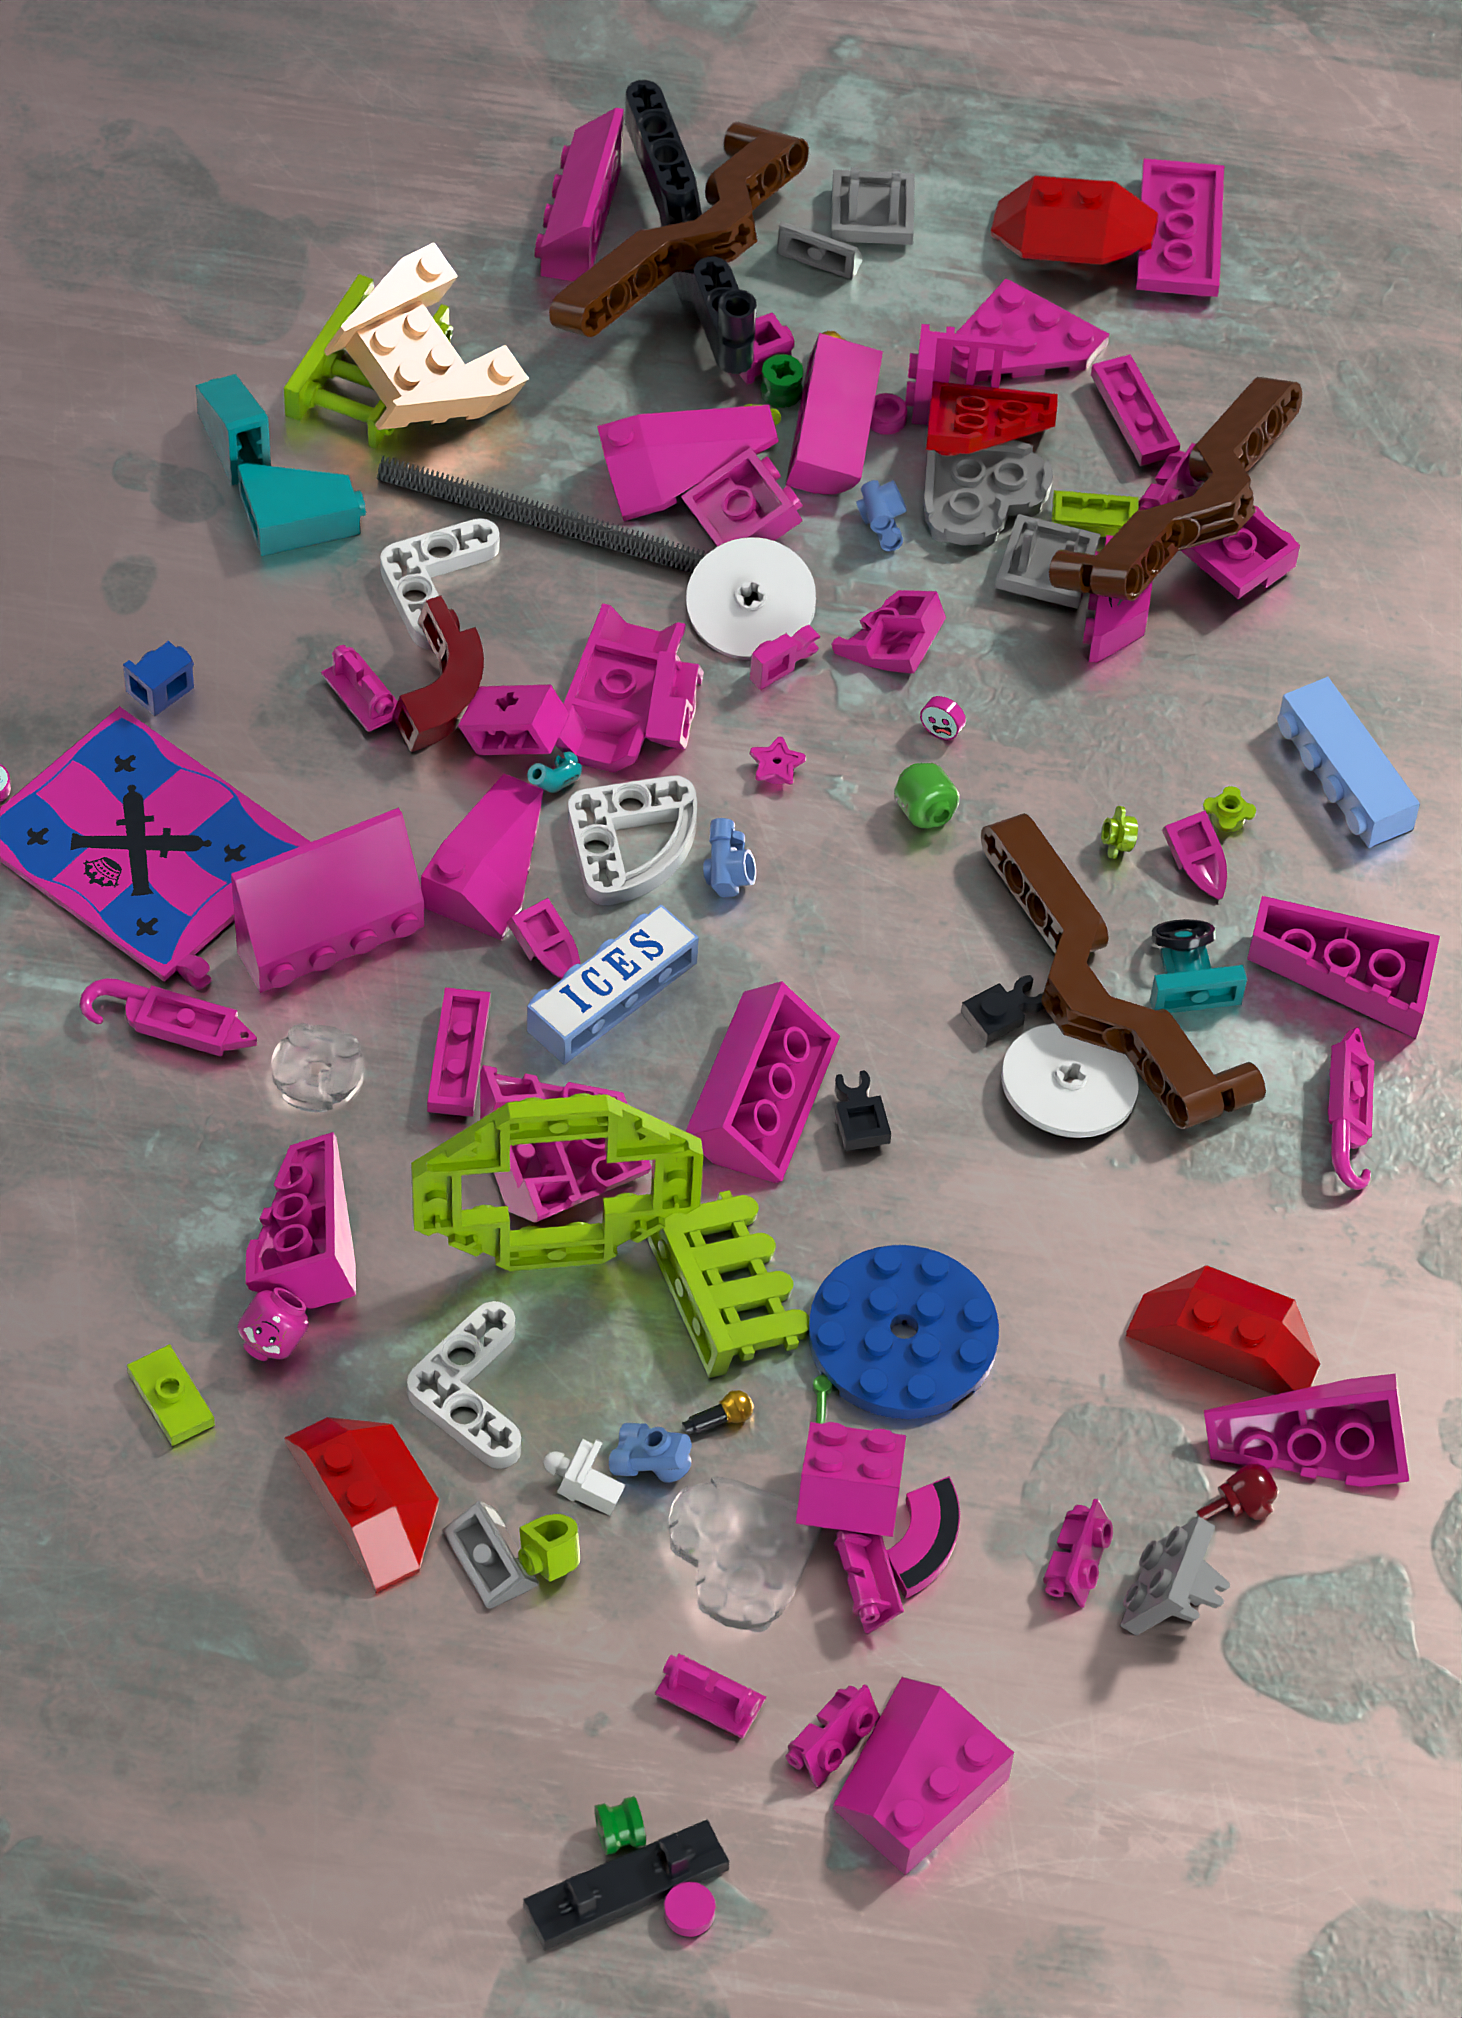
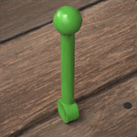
M819 1375L813 1381V1391L817 1395L816 1423L821 1424L826 1422L827 1395H829L832 1389V1383L825 1375Z

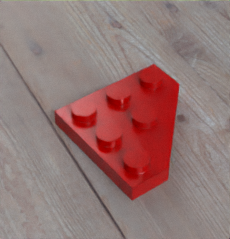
M933 381L926 450H934L944 456H955L959 453L970 454L1053 428L1056 424L1058 394Z

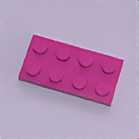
M1144 158L1140 200L1158 212L1159 220L1152 249L1143 252L1138 250L1136 290L1218 297L1224 165Z

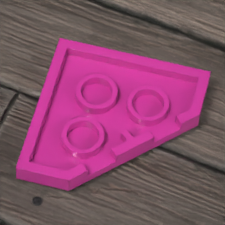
M1007 278L956 332V334L971 335L972 329H980V336L996 337L997 331L1005 332V338L1022 340L1021 352L1007 350L1003 352L1001 374L1011 373L1012 378L1045 375L1046 369L1068 367L1069 372L1086 370L1107 347L1109 341V333ZM953 345L950 372L966 380L970 347ZM978 348L975 382L988 381V375H992L995 349Z

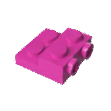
M751 447L681 496L717 547L740 538H764L775 541L803 521L797 512L803 506L799 498L789 485L781 489L776 482L781 478L776 467L767 456L760 460Z
M1255 505L1256 512L1236 535L1181 550L1182 553L1237 599L1259 584L1267 588L1296 567L1300 544L1296 542L1289 532L1279 528Z

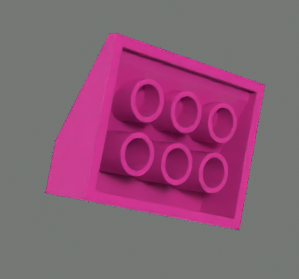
M399 807L231 874L237 953L260 993L274 987H284L296 978L314 971L326 970L338 961L356 954H366L380 944L398 937H408L418 929L425 927L424 899L403 814Z

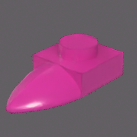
M1204 810L1166 825L1162 832L1179 870L1184 869L1189 878L1202 891L1217 900L1222 899L1227 884V863L1223 849L1206 811Z
M549 898L523 910L508 920L507 925L529 960L537 958L556 977L562 979L572 966L580 964L578 949L574 939Z

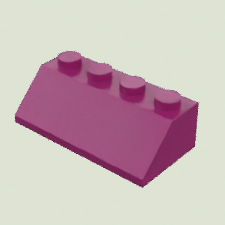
M614 108L575 129L571 146L564 145L560 161V169H563L562 175H555L552 186V199H555L554 204L546 205L543 219V228H546L545 234H538L535 244L534 257L541 259V276L575 281L595 264L622 168L624 109Z
M783 981L744 991L685 1132L701 1139L703 1155L713 1164L773 1183L782 1182L840 1035Z

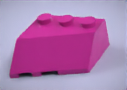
M901 1677L835 1800L833 1809L906 1876L1009 1779L1014 1752L942 1687Z

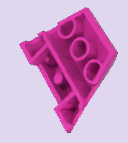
M485 1065L480 1070V1119L508 1102H517L530 1097L554 1099L586 1093L590 1095L607 1094L626 1104L627 1101L623 1092L568 1082L565 1087L539 1082L536 1075L525 1073L522 1079L497 1074L496 1067ZM605 1138L510 1145V1171L496 1172L494 1175L505 1206H508V1211L536 1223L604 1192L648 1174L652 1167L649 1160L607 1163Z

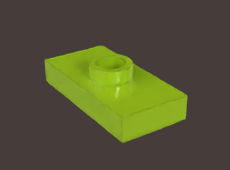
M1054 490L1052 522L1098 533L1100 537L1114 536L1130 517L1138 511L1139 497Z
M170 1344L127 1364V1372L171 1446L215 1426L213 1414Z

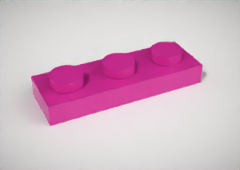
M1131 354L1092 364L1091 377L1140 466L1164 460L1169 454L1180 451L1181 444Z
M445 987L428 1093L427 1112L474 1116L491 992Z

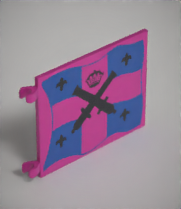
M120 706L0 807L1 863L165 982L178 971L186 982L197 991L204 989L211 982V977L207 975L210 970L209 964L201 957L195 956V954L235 920L231 874L310 843L308 839Z

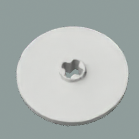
M740 538L716 547L698 563L687 587V611L694 630L709 647L731 658L751 660L752 653L763 642L773 641L785 633L792 637L799 629L811 624L816 608L815 584L807 565L790 548L769 539ZM752 591L758 592L759 601H753L751 606H746L743 596L749 597Z
M1056 1023L1038 1026L1020 1035L1009 1047L1001 1071L1002 1086L1013 1108L1036 1127L1065 1137H1092L1113 1130L1130 1115L1138 1095L1137 1072L1125 1054L1065 1036ZM1068 1077L1074 1078L1072 1083H1068L1065 1080H1067Z

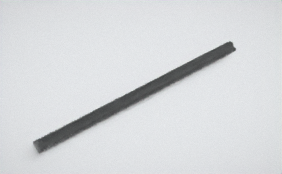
M383 455L379 464L378 480L410 488L411 490L415 489V491H420L421 493L425 492V494H430L431 496L435 495V497L481 511L484 510L491 514L494 513L501 517L504 516L511 520L514 519L521 523L524 522L531 526L534 525L541 529L544 528L551 532L554 531L561 535L564 534L571 538L574 537L575 539L584 540L585 542L594 543L595 545L604 546L605 548L614 549L625 554L635 555V557L640 556L642 559H650L652 562L655 561V563L665 564V566L675 567L682 571L685 570L686 572L693 573L698 563L704 557V550L701 555H699L700 549L695 554L694 547L691 552H689L690 546L685 551L684 544L679 549V543H677L675 548L674 541L669 546V540H667L665 545L664 538L659 543V537H657L655 542L654 535L649 540V534L644 538V532H642L641 537H639V531L634 535V529H632L631 534H628L629 528L624 533V526H622L621 531H618L619 525L614 530V523L608 528L609 522H607L604 527V520L598 525L599 519H597L594 524V517L588 522L589 516H587L584 521L583 514L580 519H578L579 513L574 518L573 511L570 516H568L569 510L564 515L563 508L560 513H558L559 507L554 512L553 505L550 510H548L549 504L544 509L543 502L540 507H538L539 501L534 506L533 499L530 504H528L529 498L524 503L523 496L520 501H518L519 495L514 500L513 493L510 498H508L509 492L504 497L503 490L500 495H498L499 489L494 494L493 487L490 492H488L489 486L484 491L483 484L480 489H478L479 483L474 488L473 481L471 486H468L469 480L464 485L463 478L461 483H459V477L454 482L453 475L451 480H449V474L444 479L443 472L441 477H439V471L434 476L433 469L431 474H429V468H427L426 473H424V467L419 471V465L414 470V464H412L410 469L409 462L404 467V461H402L400 466L399 459L394 464L395 458H392L390 463L389 456L384 461L385 455Z

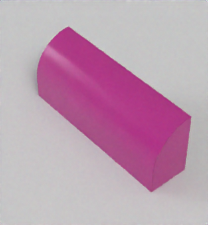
M819 333L808 358L786 486L789 485L790 487L815 494L831 495L846 492L859 483L862 477L883 351Z

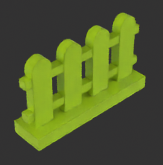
M730 1190L719 1192L717 1201L700 1204V1207L686 1215L673 1213L664 1219L665 1227L647 1237L709 1378L727 1374L734 1355L739 1354L743 1362L753 1359L755 1351L783 1344L786 1351L795 1350L798 1348L799 1340L804 1339L809 1332V1315L799 1309L785 1311L781 1303L790 1297L794 1283L791 1276L783 1271L767 1273L764 1266L765 1263L771 1261L776 1249L774 1239L765 1233L750 1235L746 1227L751 1225L756 1219L759 1210L757 1202L752 1197L746 1195L733 1197ZM731 1230L734 1236L732 1239L706 1244L703 1238L704 1235ZM748 1268L752 1275L728 1282H723L720 1276L721 1273ZM766 1306L769 1315L743 1321L740 1320L737 1314L740 1311Z

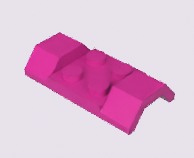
M602 603L563 703L570 715L555 746L562 753H574L578 757V763L581 765L612 773L636 763L645 739L659 651L677 653L686 624L676 622L662 631H657L627 623L611 605Z

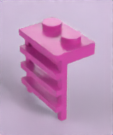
M921 324L919 353H910L908 378L916 379V382L907 381L905 406L913 407L911 424L928 425L933 381L949 383L953 345L970 347L966 385H974L978 348L995 349L990 387L999 388L1004 350L1021 352L1022 340L1005 338V332L997 331L996 337L980 336V329H972L971 335L956 334L955 327L949 326L946 328V333L929 331L930 325Z

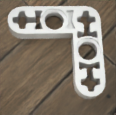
M481 518L469 520L392 543L382 550L380 556L382 578L412 640L417 646L423 649H432L418 622L425 601L439 596L431 578L494 558L499 551V529L493 522ZM480 537L481 540L485 543H480L478 539L474 538ZM459 542H461V549L464 548V550H459ZM442 546L450 549L451 554L444 558H436L431 556L429 551L434 547ZM400 561L402 565H407V575L402 577L399 565L393 562ZM410 590H420L427 596L421 601L413 602L405 599L403 595Z
M491 1301L482 1304L411 1370L407 1379V1395L410 1403L480 1461L491 1468L503 1469L515 1464L520 1457V1430L514 1423L466 1386L512 1342L515 1336L516 1319L513 1310L502 1302ZM499 1320L502 1321V1330L493 1327L485 1334L486 1321L492 1324L497 1323ZM483 1335H484V1346L482 1345V1343H481L480 1340H479ZM462 1347L471 1350L475 1354V1358L468 1364L457 1365L451 1362L448 1355L452 1350ZM423 1382L429 1386L436 1382L437 1393L431 1389L421 1392L420 1383ZM441 1397L445 1400V1402L443 1403V1406H442V1407H441ZM465 1406L474 1409L478 1416L472 1423L464 1425L453 1421L450 1416L451 1413L458 1407ZM487 1423H488V1434L483 1431V1429L485 1428V1425H486ZM491 1438L497 1442H501L505 1438L508 1439V1449L502 1446H498L494 1450L491 1449Z

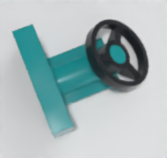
M1182 919L1163 922L1153 927V943L1165 947L1161 948L1160 952L1165 974L1154 975L1150 995V1004L1153 1010L1165 1009L1169 1013L1242 1005L1247 983L1244 966L1211 968L1206 945L1215 940V927L1212 924L1201 920Z

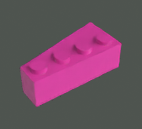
M1262 896L1247 960L1416 1039L1425 1011L1440 936Z

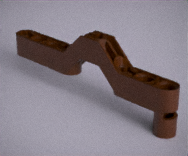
M741 122L732 123L727 129L723 141L725 154L731 158L712 172L705 186V198L713 206L696 220L647 230L641 229L634 233L554 297L549 310L551 324L555 328L592 338L674 273L694 269L696 263L706 257H718L726 262L734 261L758 241L752 214L753 210L805 168L809 157L808 143L802 138L766 130L757 126Z
M1256 377L1192 449L1189 459V472L1194 480L1204 482L1193 496L1136 511L1097 555L1058 550L1050 563L1049 579L1051 585L1054 588L1134 601L1178 551L1236 535L1256 512V508L1253 505V491L1250 488L1251 478L1247 472L1299 413L1302 404L1301 385L1298 382Z
M1023 813L982 828L981 844L987 858L1055 953L1041 1000L1042 1005L1063 1035L1125 1054L1172 1122L1182 1130L1219 1117L1223 1111L1232 1112L1264 1099L1266 1093L1265 1082L1261 1072L1253 1063L1246 1062L1213 1074L1174 1017L1167 1010H1153L1108 994L1087 964L1091 952L1105 948L1108 944L1109 936L1106 924L1028 814Z

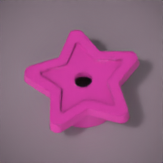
M781 736L777 737L769 747H753L749 752L750 756L759 764L755 779L757 781L765 780L771 784H793L794 768L806 762V755L789 750L784 738ZM773 760H780L781 763L775 764Z

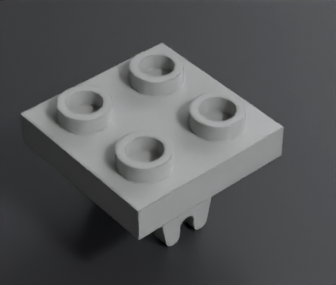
M859 168L833 170L831 239L840 242L913 245L914 173H900V170H892V172L859 171Z
M1018 514L997 574L995 588L1078 609L1083 592L1054 588L1049 579L1050 563L1058 550L1095 555V551H1097L1099 546L1100 534Z
M1197 1517L1182 1527H1175L1169 1535L1157 1542L1154 1540L1147 1545L1139 1560V1566L1142 1567L1139 1579L1131 1586L1124 1598L1123 1606L1127 1610L1120 1625L1122 1628L1137 1636L1172 1615L1189 1622L1197 1620L1200 1616L1199 1612L1191 1607L1190 1602L1196 1606L1205 1604L1213 1608L1223 1605V1598L1216 1594L1214 1589L1223 1592L1230 1587V1583L1203 1559L1215 1529L1214 1525L1201 1517Z

